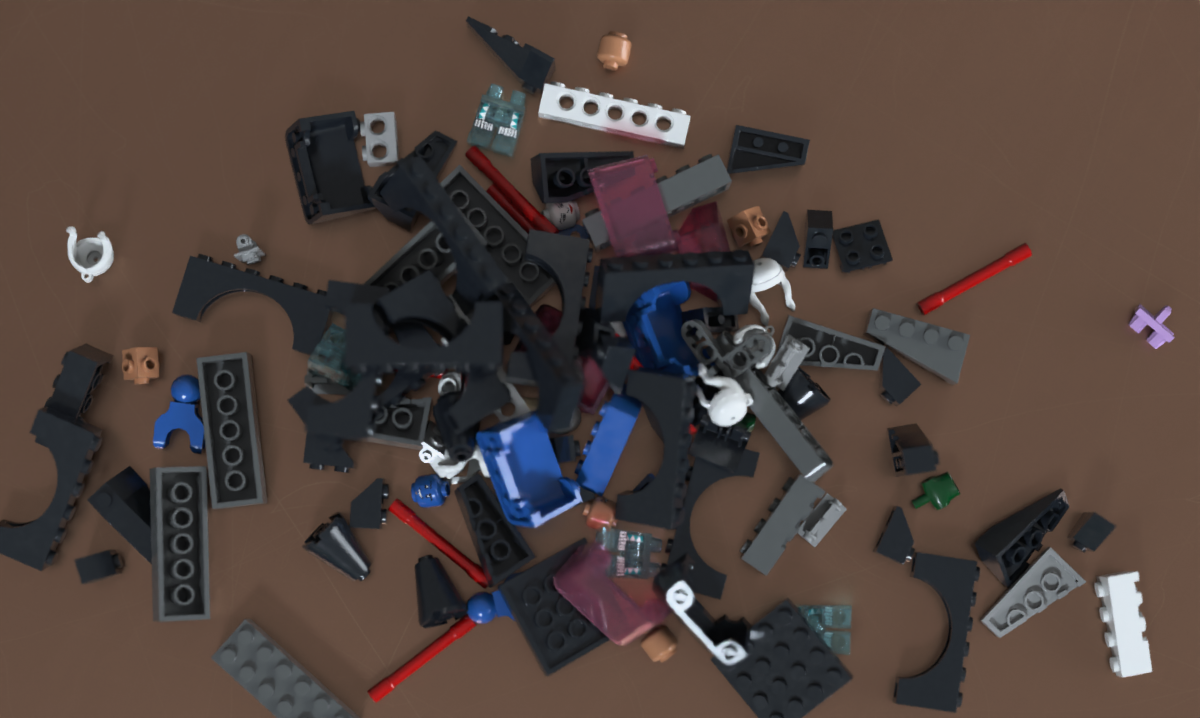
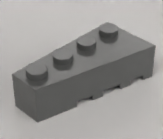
M875 308L869 311L863 333L867 338L896 352L931 374L944 379L949 384L955 385L958 383L970 338L969 334Z
M788 315L775 356L787 336L791 335L810 348L800 365L878 371L885 346Z
M432 397L405 399L397 406L390 405L384 410L385 414L376 420L374 436H369L368 442L422 450L424 445L421 443L432 411Z
M801 474L796 475L794 479L792 477L788 478L782 487V490L785 492L780 500L778 498L773 500L767 509L771 513L766 520L761 518L753 530L757 534L752 541L747 539L740 549L742 553L740 559L763 575L767 576L787 546L785 545L787 542H790L801 526L799 524L813 511L816 499L818 497L821 499L826 492Z

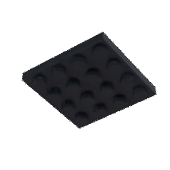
M585 537L497 586L545 676L553 674L633 627Z
M786 598L750 627L751 633L747 657L735 664L723 663L715 656L711 658V661L758 718H802L854 677L789 598Z

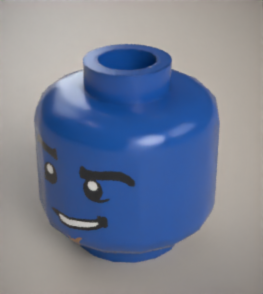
M437 474L420 475L411 485L412 499L423 508L442 506L445 503L446 496L450 495V485L448 481H444Z

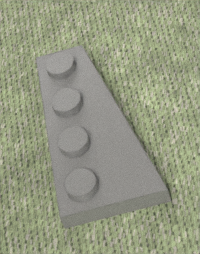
M1047 547L982 616L980 621L997 637L1001 638L1026 622L1034 614L1043 611L1051 603L1069 594L1068 592L1086 583V581L1051 547Z

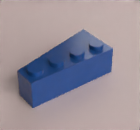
M625 383L620 394L614 393L610 402L605 400L599 415L604 417L601 422L596 421L591 435H594L595 438L593 442L588 440L582 453L586 455L585 461L580 459L574 471L578 475L576 482L580 487L600 496L603 495L643 405V402L639 399L626 395L627 384Z

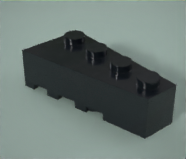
M84 344L67 351L61 362V365H63L62 372L56 376L52 387L55 389L53 395L47 399L44 407H52L84 421V418L80 417L81 413L84 414L90 407L94 399L90 395L91 391H94L97 385L101 384L104 377L101 374L102 367L106 362L110 364L113 355L89 344ZM36 436L34 442L47 447L46 444Z
M479 473L457 487L454 491L489 588H492L536 556L515 525L507 520L500 503Z

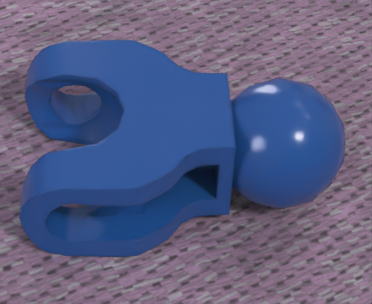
M185 374L177 377L172 383L171 395L174 401H170L169 410L155 422L153 445L157 449L167 447L172 432L177 428H181L190 436L191 451L195 454H202L205 451L206 444L203 417L199 413L200 404H197L201 398L199 380L195 376Z
M522 572L509 575L504 582L508 581L509 579L515 577L516 575ZM499 590L491 592V594L477 592L468 599L467 614L476 623L486 624L491 622L496 615L497 617L509 616L514 620Z

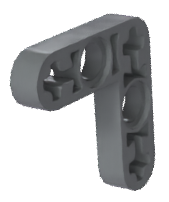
M693 319L687 321L681 328L683 339L697 360L704 365L709 377H719L720 369L725 368L727 372L724 376L735 379L768 355L774 346L773 340L768 334L758 333L725 355L701 320ZM696 326L698 331H696V335L692 336L690 331L692 327ZM700 339H706V341H703L698 345L696 344V342L700 341ZM763 340L765 342L763 349L756 350L755 352L750 350L758 345V341ZM705 345L711 346L714 351L711 359L703 355L702 350ZM738 352L744 353L747 357V363L744 366L736 362V354ZM719 358L720 362L713 366L710 365V363L717 361Z

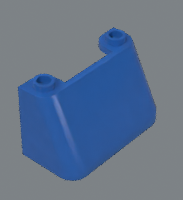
M688 281L670 282L647 291L633 303L627 313L625 322L622 323L630 343L636 349L635 357L643 367L694 375L697 378L700 376L698 368L700 362L681 335L682 309L680 304L688 301L691 296V288ZM704 348L702 350L703 355L706 358L711 359L706 352V348Z
M537 409L486 428L476 435L479 449L503 513L511 524L517 526L537 527L582 502L578 483L575 480L562 476L547 435L548 432L536 416Z

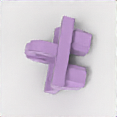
M1141 304L1137 306L1129 326L1137 333H1140L1147 324L1153 328L1154 331L1146 338L1149 344L1157 349L1166 341L1170 343L1175 338L1173 336L1174 333L1163 324L1164 320L1171 314V307L1165 305L1153 316Z

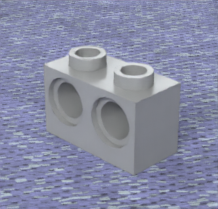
M395 113L364 114V121L360 122L361 136L366 137V146H362L363 161H367L369 167L396 165V162L399 161ZM377 122L385 124L384 130L380 133L372 131L373 125ZM377 147H385L387 149L385 156L381 158L374 156V151Z

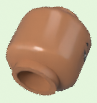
M610 31L607 35L601 37L597 58L604 63L603 67L617 70L618 66H625L628 63L632 43L627 39V35Z
M596 496L593 502L587 501L582 514L587 516V526L607 533L610 529L614 530L618 522L615 519V501L602 496Z
M653 624L642 632L645 637L641 640V646L652 661L660 660L662 663L677 652L678 641L666 625H661L657 628Z

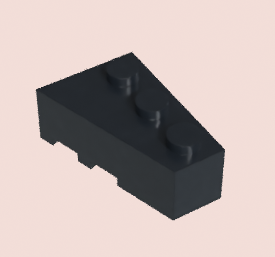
M917 423L887 428L896 477L937 470L936 465H939L938 452L933 450L931 442Z

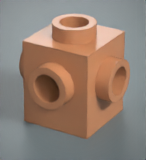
M759 206L744 210L727 220L739 247L749 244L750 248L764 242V236L771 233Z
M135 347L122 350L124 380H134V384H149V379L159 377L160 363L157 347Z

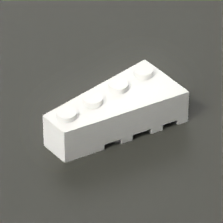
M1122 571L1096 576L1097 582H1095L1094 587L1097 597H1101L1102 607H1100L1099 611L1102 622H1106L1107 632H1105L1104 636L1107 647H1111L1112 657H1110V666L1112 672H1116V676L1119 677L1152 672L1148 640L1146 637H1142V632L1145 631L1146 627L1145 618L1138 611V606L1142 603V596L1134 581H1139L1138 572Z

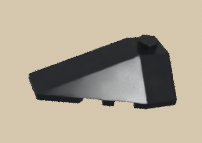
M633 151L539 153L530 159L532 183L542 203H567L635 176Z
M128 466L105 482L87 501L152 565L150 488L131 466Z
M1060 488L992 526L985 534L981 535L974 543L982 562L1005 587L1009 588L1030 565L1027 561L1034 550L1039 552L1042 548L1041 542L1047 531L1052 532L1070 507L1065 491Z

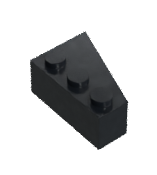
M735 125L726 170L728 174L805 165L810 140Z

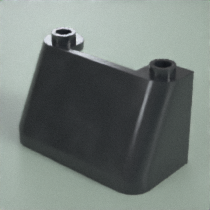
M355 111L300 118L286 130L285 140L304 218L309 225L376 208L367 198L372 186H365L354 139L360 132V121L356 118Z
M686 553L654 577L653 591L704 649L723 663L735 664L748 656L751 633L749 629L751 624L744 616L739 621H732L725 614L718 620H715L693 596V591L689 587L693 583V577L690 575V572L695 566V561Z

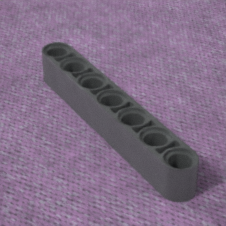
M723 331L715 339L725 355L738 347L733 344L734 336L728 331ZM708 345L706 347V352L710 356V358H712L714 351L712 347ZM738 352L736 354V362L744 366L747 363L746 355ZM755 363L733 380L737 381L744 393L751 395L753 403L749 407L804 477L811 482H815L833 467L831 458L779 392L766 383L767 377L760 369L755 367ZM725 368L720 369L723 374L727 372Z

